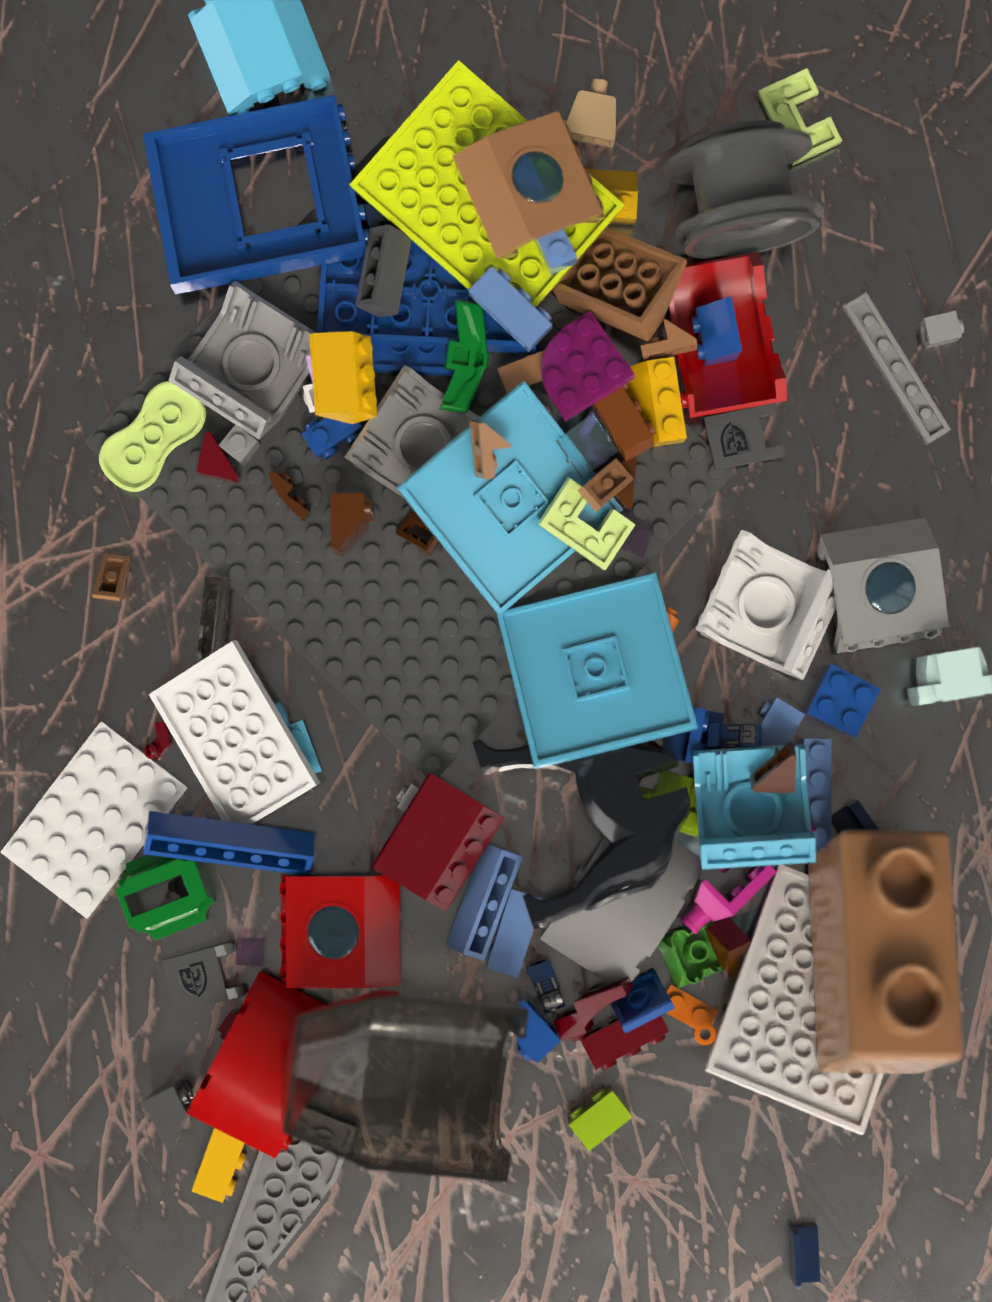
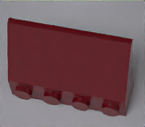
M429 772L371 867L425 901L447 912L501 825L504 817Z

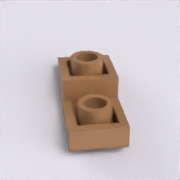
M545 350L497 368L506 393L510 392L522 381H525L528 386L543 381L541 364Z

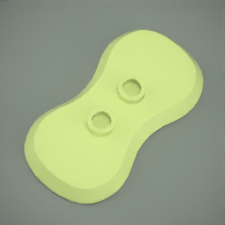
M169 381L162 382L153 387L146 396L142 409L136 419L129 426L111 435L102 445L99 454V464L105 475L114 484L130 492H138L151 486L158 478L169 453L178 445L193 438L203 427L206 418L204 404Z

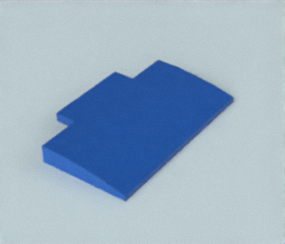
M412 240L398 315L377 317L356 307L365 256L321 265L317 333L353 331L371 337L374 372L399 373L403 366L406 365L419 375L453 376L454 371L444 369L448 341L459 342L454 301L457 299L472 303L477 302L469 296L467 288ZM483 309L487 352L536 353V346L528 352Z

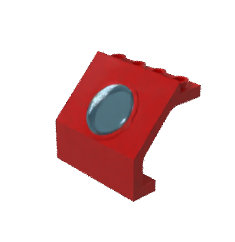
M383 874L368 876L281 875L279 886L281 895V911L279 914L281 939L279 945L282 952L280 977L282 983L286 984V988L366 989L400 986V885Z

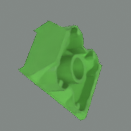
M714 921L707 922L696 935L687 926H683L665 934L657 947L661 951L672 978L671 982L678 988L688 984H696L702 981L703 978L722 971L704 929L715 923Z

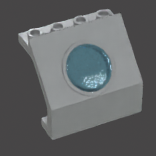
M926 518L820 535L817 553L820 561L827 560L832 576L838 618L834 647L837 653L854 652L872 647L879 648L884 645L907 643L925 638L932 639L936 636H941L943 628L949 627L939 547Z

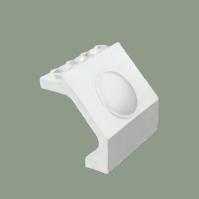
M741 530L733 542L732 551L721 569V575L710 593V599L704 612L698 619L696 630L700 632V635L767 667L804 680L836 609L831 571L829 569L824 571L810 566L766 545L750 532Z

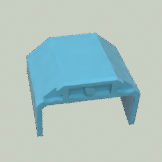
M204 0L205 6L192 10L188 14L229 116L252 112L255 109L253 103L258 101L259 103L268 102L274 98L275 94L283 91L285 93L293 92L300 87V84L304 83L305 88L317 91L324 88L327 82L331 81L329 71L301 0Z

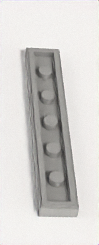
M864 292L842 306L844 312L925 444L927 445L949 432L951 428L868 293Z

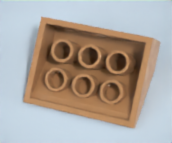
M606 227L577 260L576 264L556 284L553 291L558 303L583 314L591 311L597 320L649 342L665 317L687 261L682 257Z

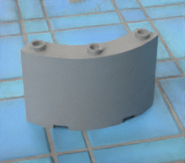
M605 838L588 865L584 866L582 864L575 874L574 879L577 882L574 887L609 845ZM674 841L672 857L668 867L652 888L624 896L594 910H583L553 923L548 922L543 926L545 930L540 939L609 984L630 977L632 982L640 972V967L645 958L652 955L685 903L683 899L687 892L696 884L703 871L701 857Z

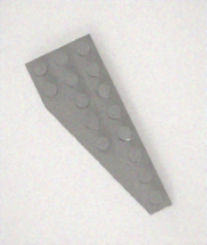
M302 1109L290 1132L293 1135V1139L286 1151L281 1149L276 1159L259 1151L205 1302H242L308 1216L318 1206L326 1193L336 1183L356 1127Z

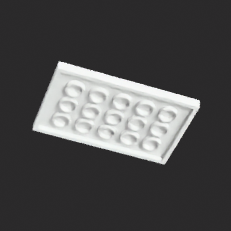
M237 640L231 641L149 694L222 821L252 825L320 784Z
M101 721L1 850V853L88 919L125 872V863L133 861L144 847L145 828L149 811L170 813L189 787L153 759H148L144 752Z

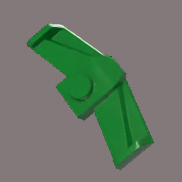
M456 299L454 302L459 342L450 340L447 343L444 369L452 370L454 373L439 410L467 413L484 370L487 369L489 353L487 352L483 308L478 303Z

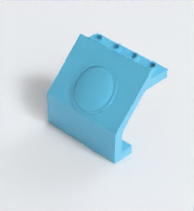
M795 744L797 757L795 793H755L751 789L750 775L785 745L693 751V773L702 869L816 862L815 834L811 832L807 793L805 744Z

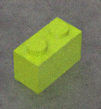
M604 1087L599 1089L591 1096L593 1101L585 1107L582 1104L569 1114L571 1118L568 1119V1125L588 1151L592 1150L633 1117L612 1087H609L607 1090Z

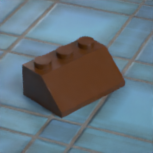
M364 492L330 493L331 550L337 557H343L369 530V522H374V505L371 503V500L367 499Z

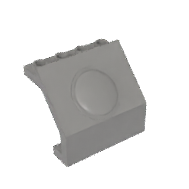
M234 281L229 285L218 317L196 350L187 360L180 356L174 362L169 382L260 440L281 420L310 376L306 356L311 355L309 334L316 332Z
M404 365L377 406V417L368 420L344 458L350 461L353 466L403 498L395 487L470 425V421H475L480 416L470 410L467 413L439 410L445 394L429 384L412 368Z

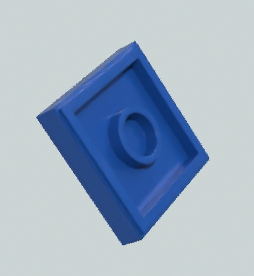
M655 969L635 978L632 981L633 988L628 995L610 1003L625 1033L675 1008Z

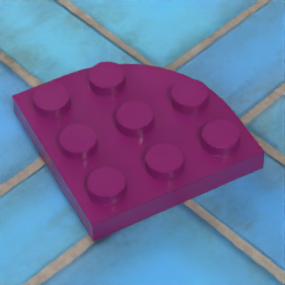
M591 311L566 325L551 339L544 352L541 364L545 391L565 422L635 379L634 372Z

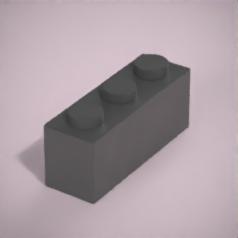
M391 225L373 227L369 230L356 300V307L377 317L398 315L410 253L411 239L404 232Z

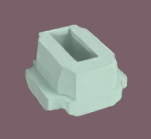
M976 647L918 657L916 662L918 687L907 688L911 706L930 704L936 701L944 702L992 693V674L988 675L987 663L981 648Z

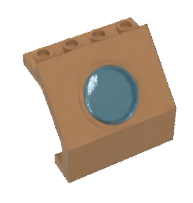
M559 111L485 136L453 156L497 258H511L518 254L517 250L528 243L580 223H597L605 219L602 211L604 209L602 201L594 193L591 186L592 178L584 170L580 161L581 153L573 144L569 135L570 128L566 121L562 119Z

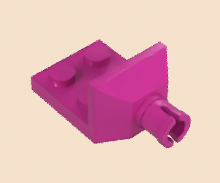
M771 865L756 866L746 876L749 881L744 886L739 884L728 893L726 897L729 901L706 879L701 881L697 886L693 902L695 905L680 920L696 935L707 922L733 916L777 871Z

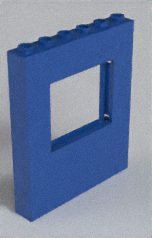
M335 95L143 133L169 281L175 295L230 284L234 281L240 282L365 256L369 231L368 228L362 229L361 221L366 220L363 203L357 204L356 196L359 194L350 187V183L354 180L352 179L351 171L356 170L353 153L347 154L346 146L351 145L348 128L342 129L341 121L346 120L343 104L337 105ZM303 145L318 222L244 236L230 160ZM321 229V232L316 233L315 230ZM251 243V246L246 247L245 244Z

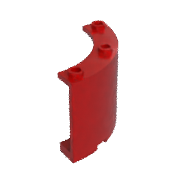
M758 252L686 264L667 309L668 321L695 337L697 343H699L698 333H693L691 327V317L694 316L696 308L732 296L742 348L737 360L704 366L703 359L698 360L696 350L673 355L682 392H680L682 408H687L690 418L787 401L786 376L778 353L774 354L773 351L774 334L770 316L766 315L765 303L762 302V300L767 299L764 264Z
M259 971L186 1114L276 1159L281 1149L285 1151L288 1149L293 1139V1135L290 1132L309 1096L312 1098L316 1096L321 1086V1082L317 1080L336 1042H342L348 1028L344 1027L348 1016L294 988H286V984Z

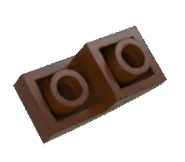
M271 470L268 476L281 500L298 518L306 522L311 515L306 509L309 504L296 495L293 499L290 498L295 491L294 486L291 485L293 479L282 471L276 474Z

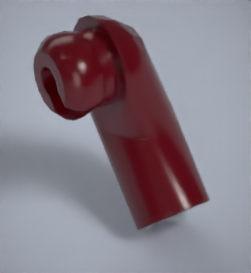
M164 721L154 723L157 737L150 745H146L144 748V754L148 759L157 760L161 758L171 746L170 731Z

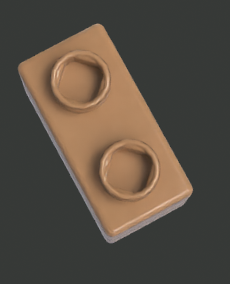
M842 831L816 851V862L808 863L817 1063L819 1070L823 1073L918 1074L958 1061L963 1056L949 836L943 831Z

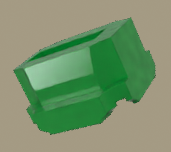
M146 855L125 863V875L122 879L118 880L119 887L115 891L130 929L135 928L137 933L146 932L154 940H158L208 920V908L216 901L202 862ZM178 875L182 876L189 894L188 896L142 914H137L130 894Z

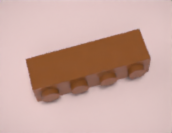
M627 384L591 405L625 461L655 446L653 436L656 434L650 421L646 420L644 422L641 417L642 409L635 398L630 399L626 393L629 390Z

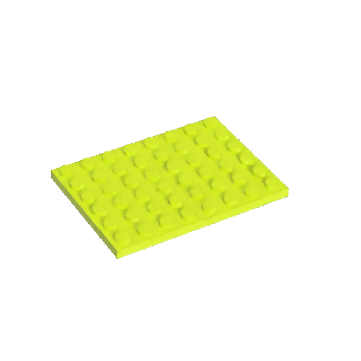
M459 60L350 183V187L400 231L404 232L418 247L468 290L492 266L496 271L502 269L511 278L510 284L516 290L519 288L523 289L532 299L529 303L536 308L572 267L570 266L551 275L535 241L517 250L518 254L511 258L496 257L453 156L485 136L525 123L528 120ZM531 153L520 157L516 162L527 157L530 158L549 200L554 199L559 194L562 186V177L557 165L550 158L541 154ZM592 176L591 186L595 195L602 201L604 207L602 211L605 219L597 223H580L564 229L577 256V260L625 206Z

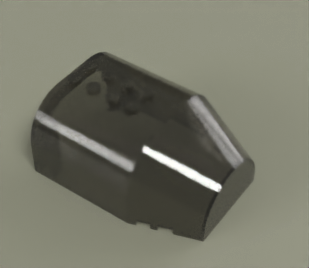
M381 989L294 1015L291 1024L284 1064L281 1095L282 1131L309 1145L328 1151L338 1158L346 1159L365 1170L508 1183L511 1153L502 1144L500 1137L501 1101L509 1044L513 1034L519 1038H526L529 1010L516 1003Z

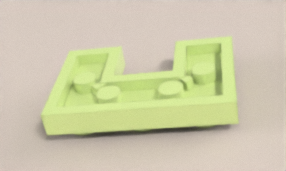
M808 68L767 86L757 93L770 121L782 123L786 129L804 131L811 136L813 144L811 150L799 160L791 163V166L842 142L831 117L806 128L796 108V105L817 96L819 93Z
M567 478L537 524L599 568L606 570L635 524L616 510L610 509L598 529H593L578 518V515L587 503L578 492L582 486Z

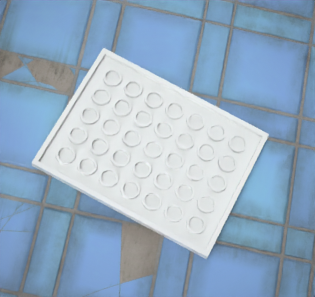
M780 864L777 865V872L773 876L751 938L752 942L746 952L704 1071L862 1135L865 1132L884 1074L823 1073L818 1068L809 875Z

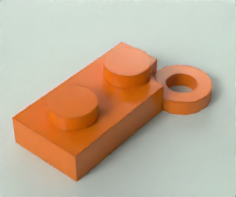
M669 984L666 991L675 1008L666 1012V1014L694 1028V1037L699 1044L709 1045L713 1043L716 1038V1031L712 1023L719 1010ZM703 1029H708L710 1031L709 1038L702 1039L700 1032Z

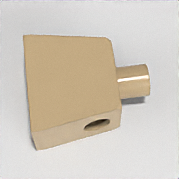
M592 79L590 92L578 91L566 122L570 128L569 135L571 140L613 148L616 136V97L606 95L607 81Z

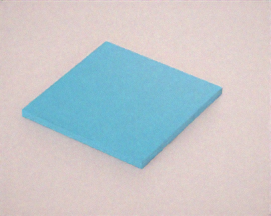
M525 381L520 382L475 420L487 424L512 445L509 448L492 450L497 459V469L494 470L495 478L481 479L475 477L469 425L395 487L497 615L505 612L575 552L574 549L537 523L567 478L583 486L596 475ZM614 497L598 511H595L587 502L578 518L597 530L610 509L620 513L623 511V508Z
M656 572L510 608L501 615H497L535 769L698 729Z

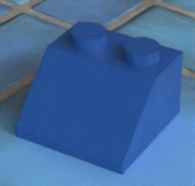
M732 296L696 308L694 316L691 317V327L693 333H698L699 343H697L696 350L698 360L703 359L704 366L736 361L742 348Z
M522 993L518 997L517 1050L527 1061L533 1059L537 1064L561 1042V1037L558 1031Z

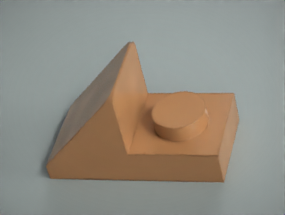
M663 319V325L667 340L662 341L661 338H653L649 342L645 341V345H641L643 362L697 350L696 338L666 319Z
M470 421L475 477L481 479L495 478L494 470L497 469V459L492 450L509 448L512 445L484 422Z
M615 458L583 485L578 492L595 511H598L634 478Z
M103 553L92 598L115 601L126 599V580L131 566V556Z

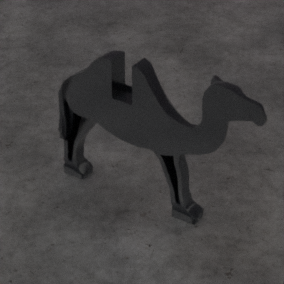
M480 739L472 742L484 776L495 771L502 772L515 768H534L529 744L513 749L496 750L488 747ZM635 744L539 768L560 770L575 775L577 791L586 814L600 834L608 841L609 845L595 860L578 884L566 893L550 900L538 899L530 893L523 895L534 929L583 910L597 909L624 896L650 889L656 884L666 871L671 860L676 835L689 817L691 801L687 787L645 800L638 780L679 766L675 754L666 749Z

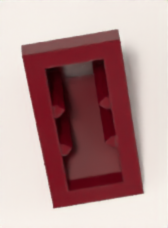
M210 431L206 433L196 472L201 476L236 484L241 482L242 480L223 450L219 447L213 434Z

